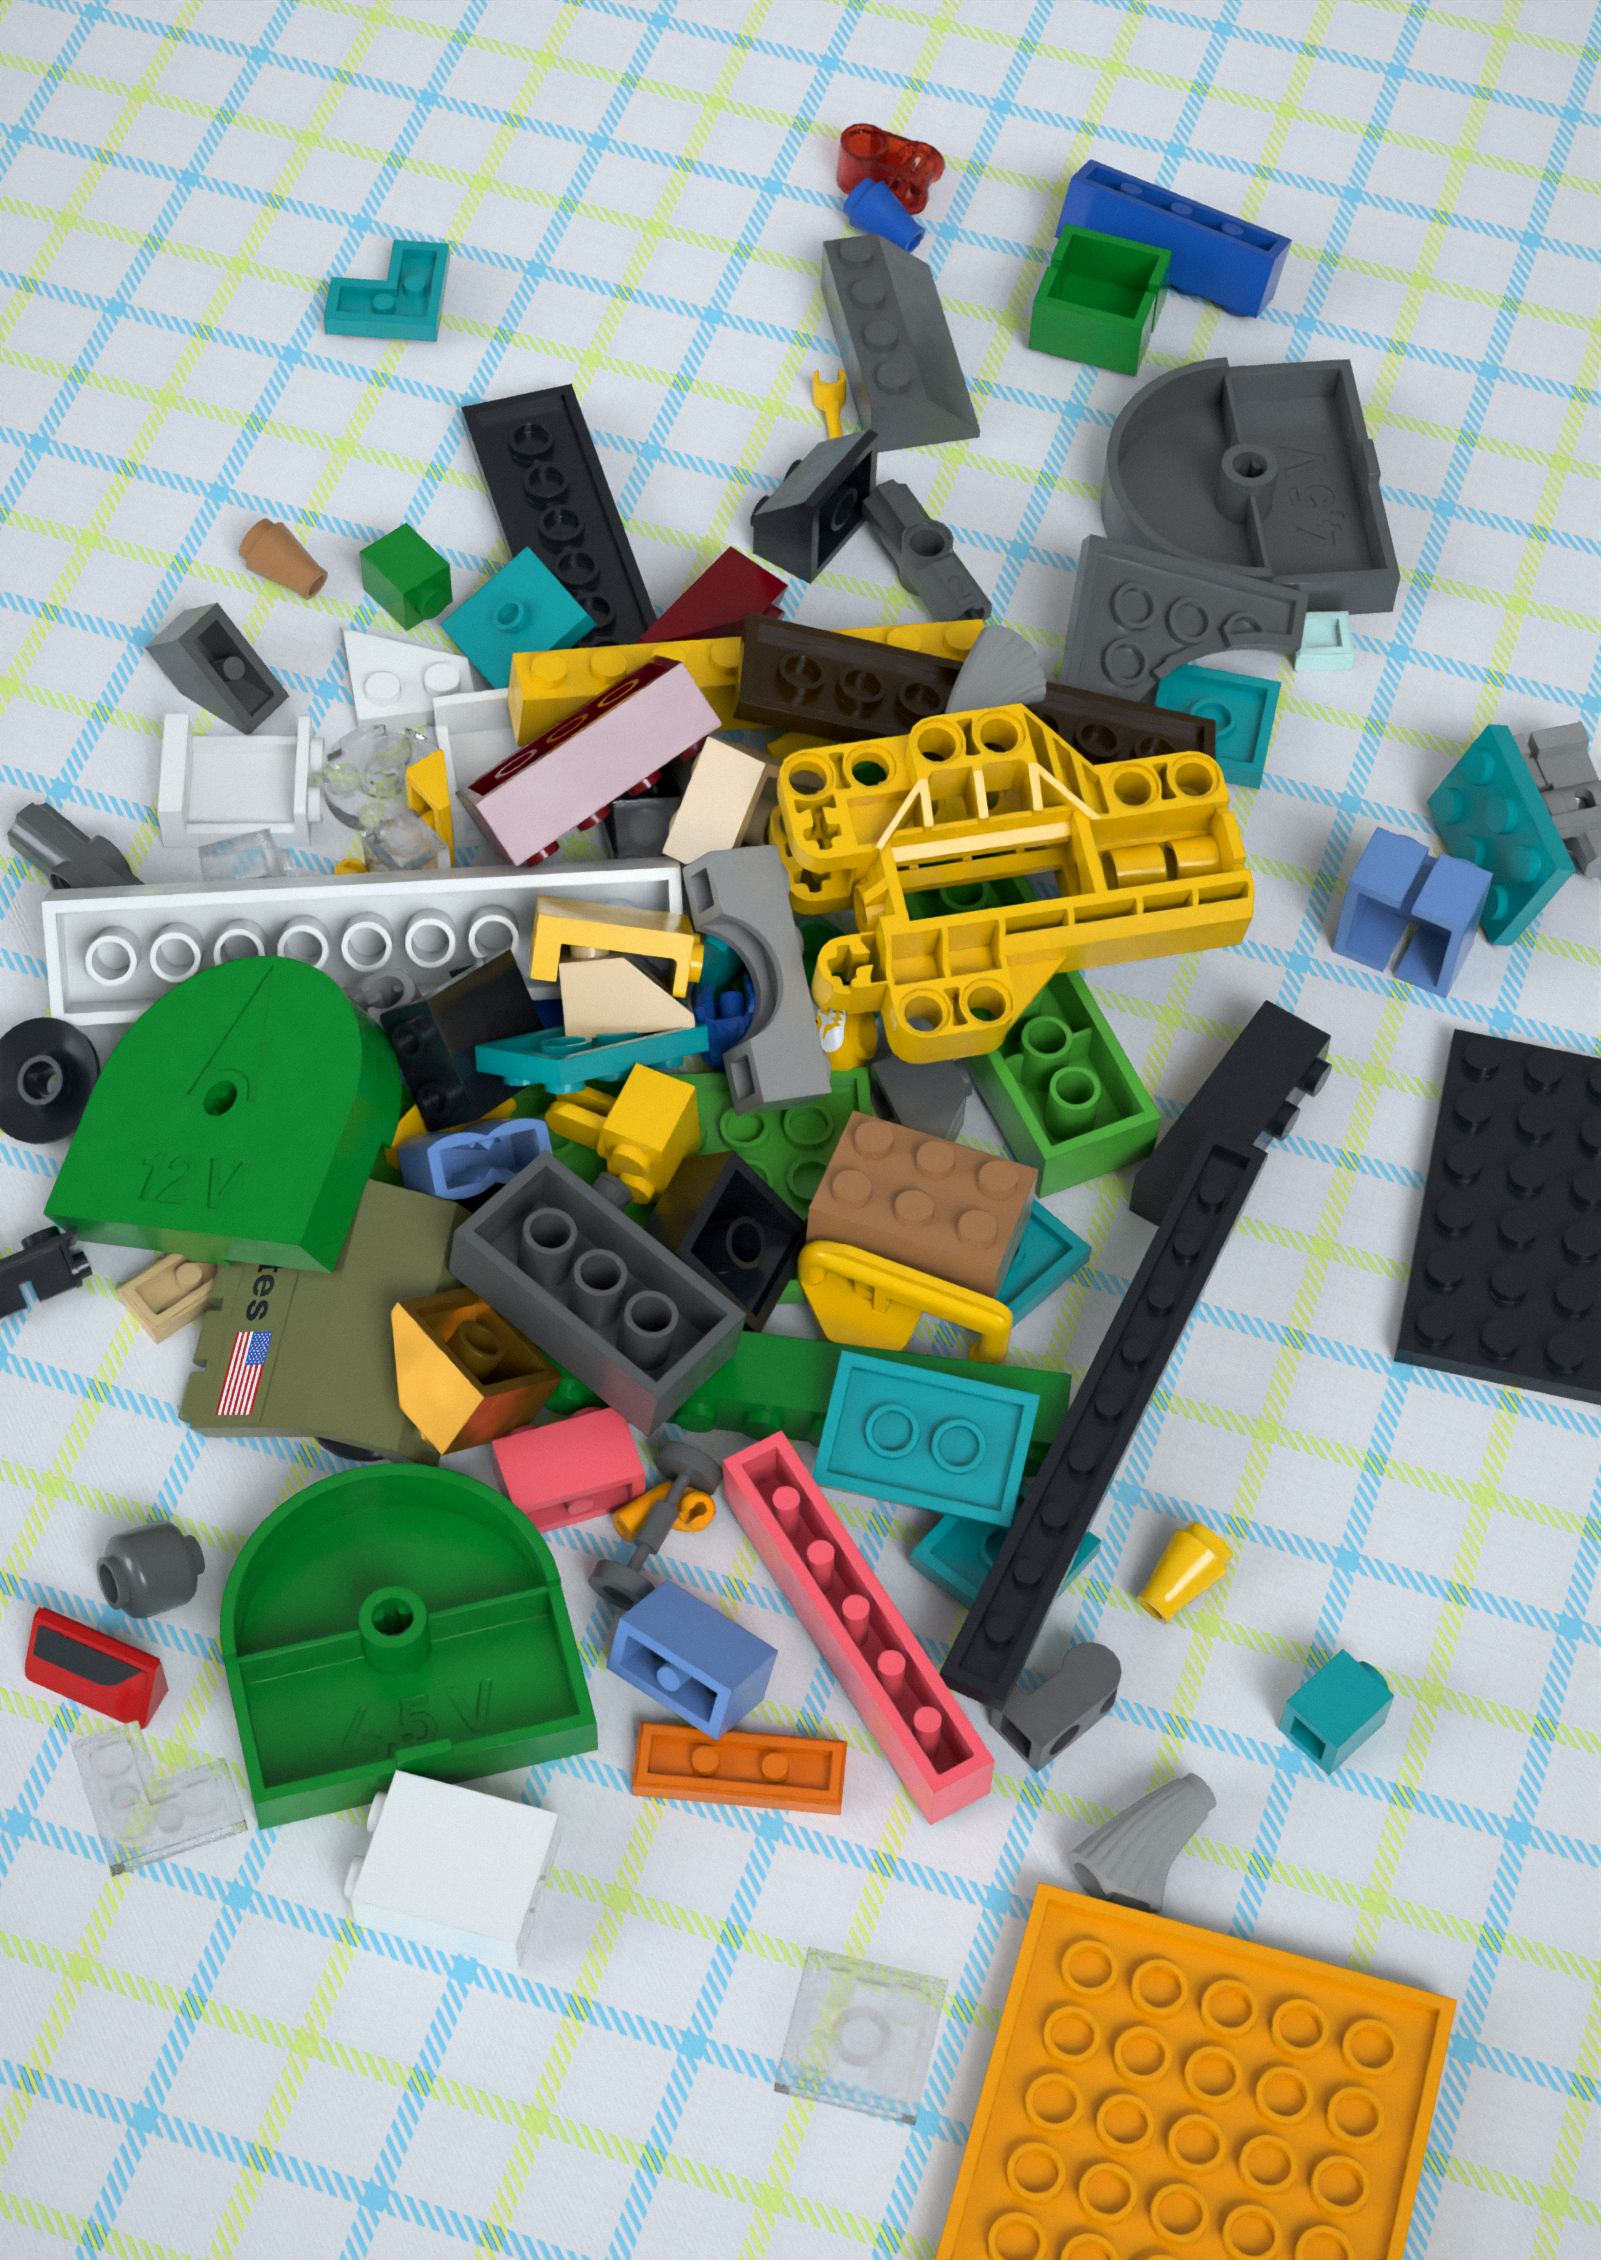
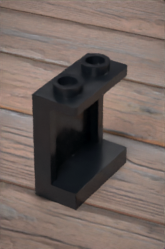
M511 949L459 965L449 971L451 980L414 1002L389 1009L380 1015V1021L393 1046L400 1068L424 1124L430 1132L478 1120L529 1086L505 1085L503 1076L476 1071L475 1045L544 1030Z

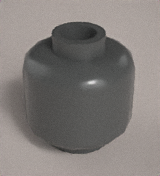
M155 1521L114 1535L105 1547V1556L97 1561L98 1581L106 1601L114 1610L122 1609L134 1619L148 1618L189 1603L197 1591L198 1575L202 1574L205 1570L204 1556L198 1541L192 1535L184 1536L180 1529L169 1521Z

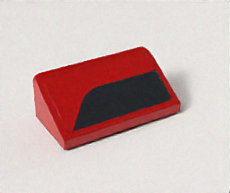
M39 1607L36 1611L25 1662L26 1678L33 1683L135 1729L143 1730L146 1728L169 1690L160 1658L44 1607L42 1609Z

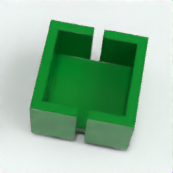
M1065 223L1052 254L1050 266L1046 269L1033 301L1029 349L1136 376L1150 342V335L1155 329L1167 297L1173 251Z

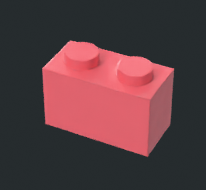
M600 1407L584 1408L573 1413L567 1420L542 1427L535 1425L520 1426L513 1429L506 1437L491 1441L494 1473L501 1494L528 1517L539 1533L613 1513L645 1493V1472L626 1419L612 1407L606 1409Z

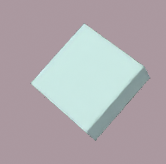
M1348 611L1306 612L1301 649L1292 654L1294 671L1353 669L1355 652Z

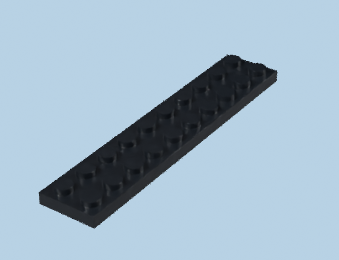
M572 384L461 407L462 423L509 560L511 561L528 546L597 624L570 649L637 644L640 637L657 621ZM697 755L685 761H682L679 756L675 757L658 769L662 777L650 788L635 796H630L628 791L607 804L611 812L599 823L612 859L668 856L662 853L669 835V823L673 814L680 808L692 777V765Z

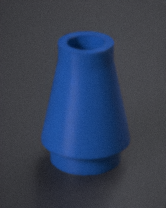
M870 177L862 180L852 190L843 206V213L850 218V226L868 235L879 234L909 253L916 249L925 235L926 230L915 221L884 181L877 183Z

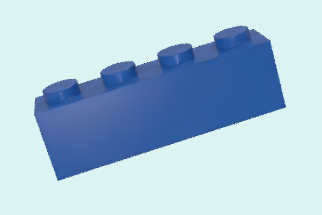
M1092 159L1071 177L1055 237L1059 239L1064 225L1067 223L1172 250L1169 284L1175 291L1187 296L1199 295L1219 303L1222 309L1232 315L1241 317L1251 316L1253 318H1257L1274 298L1292 239Z

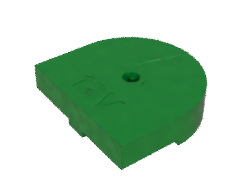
M255 956L225 962L206 969L185 980L157 1000L138 1018L113 1050L94 1086L43 1214L66 1232L76 1228L78 1233L77 1241L177 1253L184 1255L193 1262L232 1266L234 1261L333 1273L380 1147L391 1148L396 1134L401 1111L402 1087L400 1069L393 1046L381 1026L325 973L307 963L279 956Z
M388 1463L354 1468L315 1482L278 1506L253 1532L237 1556L223 1593L220 1612V1641L260 1830L372 1804L378 1791L389 1792L396 1770L452 1785L598 1750L597 1722L561 1587V1577L554 1557L544 1538L528 1517L505 1496L488 1485L452 1470L424 1464ZM394 1633H401L399 1635L389 1636Z

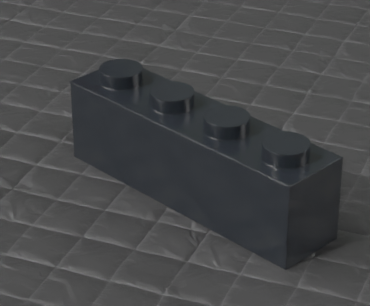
M1266 1000L1134 1177L1129 1210L1152 1224L1160 1226L1207 1129L1265 1152L1274 1138L1282 1142L1289 1135L1299 1117L1300 1108L1297 1105L1305 1094L1315 1097L1330 1075L1332 1064L1326 1061L1331 1035Z

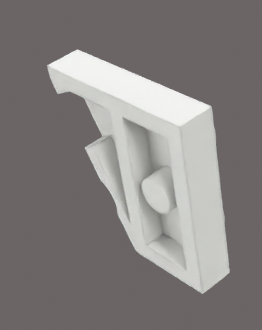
M354 630L343 631L359 735L435 725L433 713V699L435 697L452 695L461 691L474 692L468 657Z

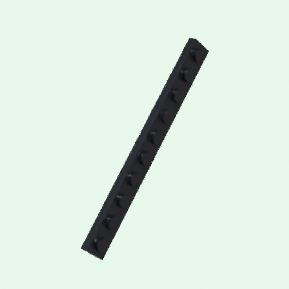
M1210 1129L1206 1130L939 1672V1675L949 1689L1002 1712L1265 1166L1267 1153Z

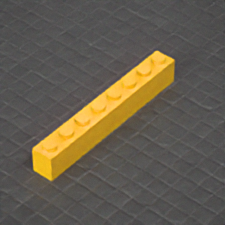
M982 619L826 631L965 662L974 642L985 626ZM741 637L512 654L507 702L517 747H523L655 655L683 662L723 724L713 732L772 726L733 718Z

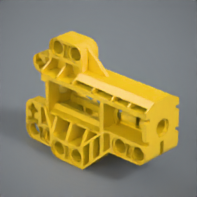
M1022 703L930 716L921 719L913 726L911 733L907 735L800 750L790 754L783 761L777 781L779 804L774 807L770 815L768 841L769 845L777 844L781 863L788 871L790 878V892L788 896L791 909L803 915H818L854 909L858 934L831 939L822 947L811 983V994L814 1001L825 1012H827L828 1007L834 1010H845L846 1016L880 1010L887 1040L892 1052L901 1060L911 1064H926L982 1055L995 1051L1003 1044L1008 1030L1057 973L1240 945L1253 918L1255 885L1250 869L1245 868L1244 862L1247 856L1234 812H1229L1228 805L1231 800L1223 772L1213 758L1201 752L1186 751L1092 765ZM995 743L1007 751L994 752L989 750L984 744ZM934 752L941 755L945 761H931L925 758L922 753ZM872 761L884 769L887 779L878 782L877 785L866 786L854 778L852 768L857 763ZM801 770L812 771L822 778L825 787L823 790L817 791L816 794L803 795L792 788L789 777ZM782 819L784 822L786 834L782 831L779 825ZM1003 852L1002 856L982 858L976 860H972L971 857L976 855ZM950 860L949 864L918 867V864ZM803 868L811 871L815 882H821L819 892H810L806 884L800 883ZM1050 871L1055 875L1061 897L910 921L903 894ZM835 972L842 973L845 981L850 982V985H843L839 976H832V974ZM984 1008L995 1015L996 1020L982 1021L971 1014L970 1009ZM910 1018H922L927 1020L934 1027V1030H916L907 1023V1020Z

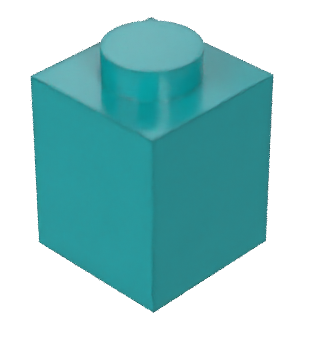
M1342 1649L1286 1701L1278 1729L1329 1776L1385 1723L1394 1694L1389 1691L1386 1680L1376 1668L1364 1661L1357 1662Z

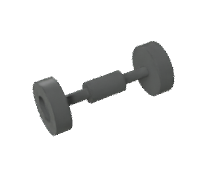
M667 1441L655 1460L658 1470L672 1481L673 1485L664 1501L656 1500L633 1540L637 1549L628 1565L625 1566L615 1561L602 1559L598 1561L588 1578L589 1585L598 1595L623 1610L629 1611L656 1589L649 1580L639 1574V1571L649 1554L656 1555L669 1534L680 1514L675 1507L687 1487L695 1488L711 1496L715 1493L723 1478V1470L716 1461L688 1444L678 1441Z

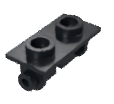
M57 1226L40 1230L21 1240L24 1250L0 1259V1320L28 1308L19 1288L21 1284L30 1281L39 1303L74 1288L82 1287V1279L93 1275L84 1252L81 1251L71 1255L68 1248L76 1244L78 1237L76 1228L60 1234Z

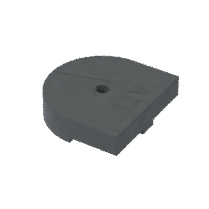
M1227 357L1203 360L1176 368L1159 376L1145 385L1124 406L1110 433L1102 484L1101 514L1108 539L1309 593L1306 612L1348 611L1349 615L1393 612L1401 576L1379 486L1381 476L1373 439H1368L1350 359L1229 367Z

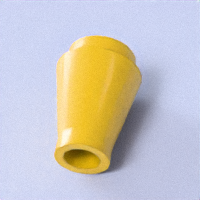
M1191 1521L1184 1530L1175 1529L1145 1587L1136 1596V1600L1151 1616L1167 1624L1178 1611L1227 1575L1228 1572L1225 1565L1233 1557L1230 1548L1213 1531L1196 1521Z

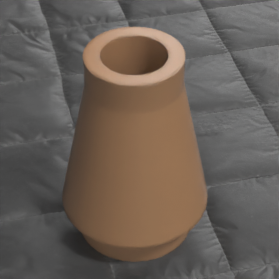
M267 518L260 520L249 530L240 545L239 556L246 560V568L298 593L306 600L313 598L327 580L328 572L316 563L282 522L274 524Z

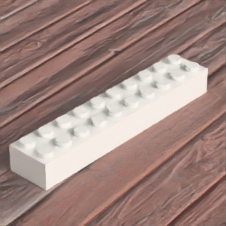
M670 856L539 863L532 867H528L527 864H520L518 867L514 865L49 890L41 903L51 1018L66 1021L74 1026L135 1023L157 1000L185 980L219 964L255 956H279L307 963L325 973L349 996L363 979L369 978L374 973L387 969H401L411 976L422 996L451 980L449 971L459 965L511 949L532 1000L562 999L559 964L556 982L530 978L529 954L537 895L683 914L681 867L678 860ZM643 955L667 975L669 958Z

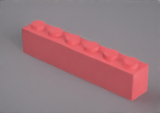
M781 1430L724 1459V1500L929 1825L931 1826L989 1794L995 1760L783 1431Z

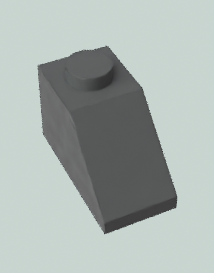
M218 603L184 610L145 647L182 695L245 735L251 734L289 697L286 690Z
M895 1055L872 1063L870 1096L880 1119L955 1143L964 1124L966 1097L972 1095L970 1077L961 1060L952 1061L951 1059L926 1064H911Z

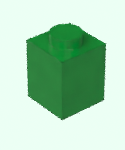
M407 523L360 551L364 590L406 631L424 620L435 618L446 606L453 602L450 564Z

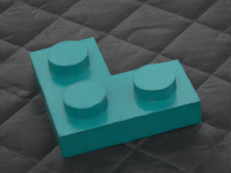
M394 240L387 281L331 277L324 314L325 334L437 342L450 264L449 243Z

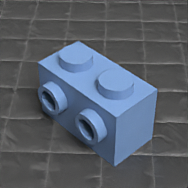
M667 1579L620 1617L606 1668L717 1741L763 1701L778 1650Z

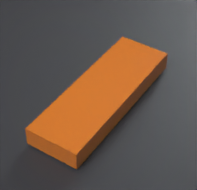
M640 1721L632 1795L841 1815L847 1741L737 1730L727 1731L716 1741L695 1726Z

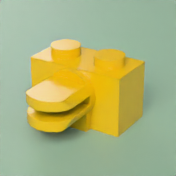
M638 1063L635 1064L618 1098L585 1086V1089L579 1092L556 1094L557 1101L551 1103L544 1117L547 1125L556 1134L597 1150L599 1157L607 1160L608 1173L616 1176L628 1186L634 1197L632 1202L638 1204H648L650 1201L657 1204L683 1158L696 1156L701 1146L696 1086Z

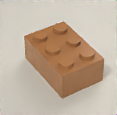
M853 1110L809 1207L805 1245L816 1240H829L847 1244L997 1300L1031 1216L1039 1169Z

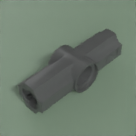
M894 479L877 485L874 491L862 501V514L900 567L899 580L902 587L909 593L920 596L938 622L982 619L984 622L991 616L992 603L954 552V537L951 530L945 524L932 520L906 483L899 484Z
M32 802L16 815L13 826L7 832L10 846L49 877L54 890L146 885L132 874L125 857L108 839L100 835L90 839L46 802L41 805H35Z

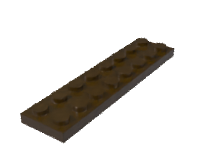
M748 613L742 628L733 718L842 743L907 735L911 733L913 726L921 719L945 714L949 696L964 662ZM1047 681L1044 700L1025 705L1026 708L1092 765L1186 751L1201 752L1209 755L1216 761V720ZM995 743L984 744L989 750L994 752L1007 751ZM934 752L922 753L925 758L931 761H945L941 755Z

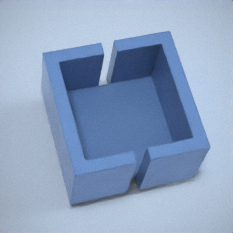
M1377 826L1349 879L1332 952L1383 973L1408 923H1415L1419 927L1396 970L1394 978L1446 999L1474 944L1493 873L1477 867L1466 859L1454 858L1442 852L1438 859L1429 856V847L1420 844L1412 837L1401 834L1397 835Z

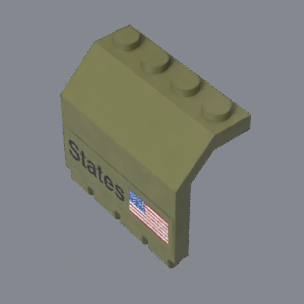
M368 1179L333 1273L234 1261L232 1266L218 1265L209 1302L221 1307V1310H209L205 1313L193 1358V1363L205 1368V1371L189 1373L178 1419L189 1423V1428L204 1437H321L375 1451L393 1463L424 1464L438 1467L441 1453L421 1438L416 1425L399 1406L391 1311L400 1301L467 1287L448 1270L454 1231L473 1213L457 1202Z

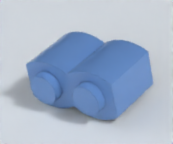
M530 1118L483 1119L468 1125L460 1132L434 1131L419 1134L408 1139L397 1148L405 1189L442 1199L469 1198L484 1192L493 1184L506 1185L545 1149L552 1154L547 1123Z

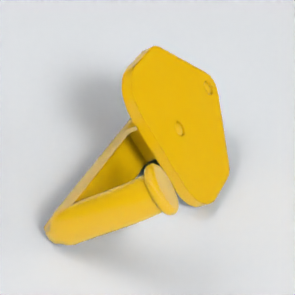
M816 1240L802 1248L797 1261V1281L826 1342L903 1352L907 1348L923 1312L981 1333L980 1340L974 1342L969 1349V1361L1005 1365L1013 1315L1009 1307L1003 1303L847 1244L829 1240Z

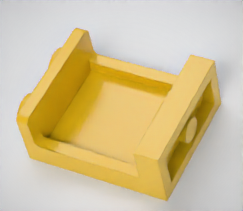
M537 895L529 954L530 978L556 982L561 944L669 958L667 978L672 997L685 998L687 983H699L704 944H700L701 934L693 933L689 915Z

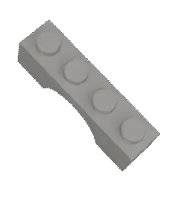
M777 844L707 852L682 868L695 930L722 940L739 955L749 971L755 992V1010L748 1031L735 1046L722 1054L735 1115L741 1116L803 1107L832 1093L829 1082L831 1078V1064L827 1053L821 1046L816 1023L817 1004L811 994V988L808 987L802 960L804 951L803 937L799 928L794 924L788 896L790 892L788 871L781 863Z

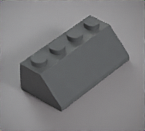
M879 234L823 241L822 293L862 431L870 429L879 434L878 452L979 438V424L930 266Z

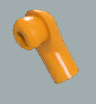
M665 1482L657 1485L611 1515L615 1529L625 1541L631 1542L635 1539L655 1501H664L673 1483ZM687 1487L675 1507L680 1514L671 1529L683 1532L703 1530L715 1516L716 1506L714 1500L703 1491Z

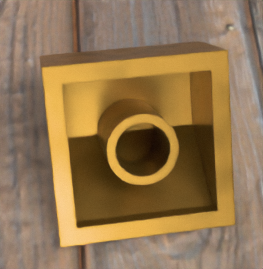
M468 1287L400 1301L391 1311L400 1409L416 1425L421 1438L427 1444L436 1448L442 1456L491 1443L492 1440L506 1437L517 1427L530 1425L564 1378L527 1336Z

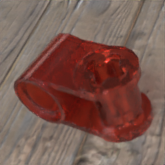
M867 123L854 124L842 132L836 181L838 187L844 193L850 195L852 190L862 180L870 177L877 183L884 181L911 215L919 214L925 209L929 200L928 189L930 185L938 181L945 170V160L934 146L926 142L914 141L884 131L875 125ZM917 157H920L921 160L919 161L918 165H916V162L914 161ZM910 189V194L912 195L907 199L906 195Z

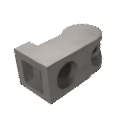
M1080 1643L1072 1647L1064 1656L1061 1669L1031 1694L1027 1695L1015 1683L1002 1712L992 1709L990 1726L1038 1773L1102 1719L1114 1706L1117 1687L1119 1686L1122 1673L1119 1659L1113 1651L1098 1643Z

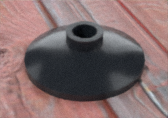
M40 1017L26 1020L16 1025L0 1039V1129L4 1133L25 1143L50 1144L68 1137L77 1130L101 1073L95 1048L80 1029L66 1021L50 1017ZM57 1074L56 1087L49 1094L47 1090L48 1081L53 1075Z

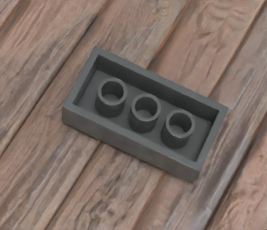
M546 1149L454 1231L448 1271L648 1438L737 1351L747 1314Z

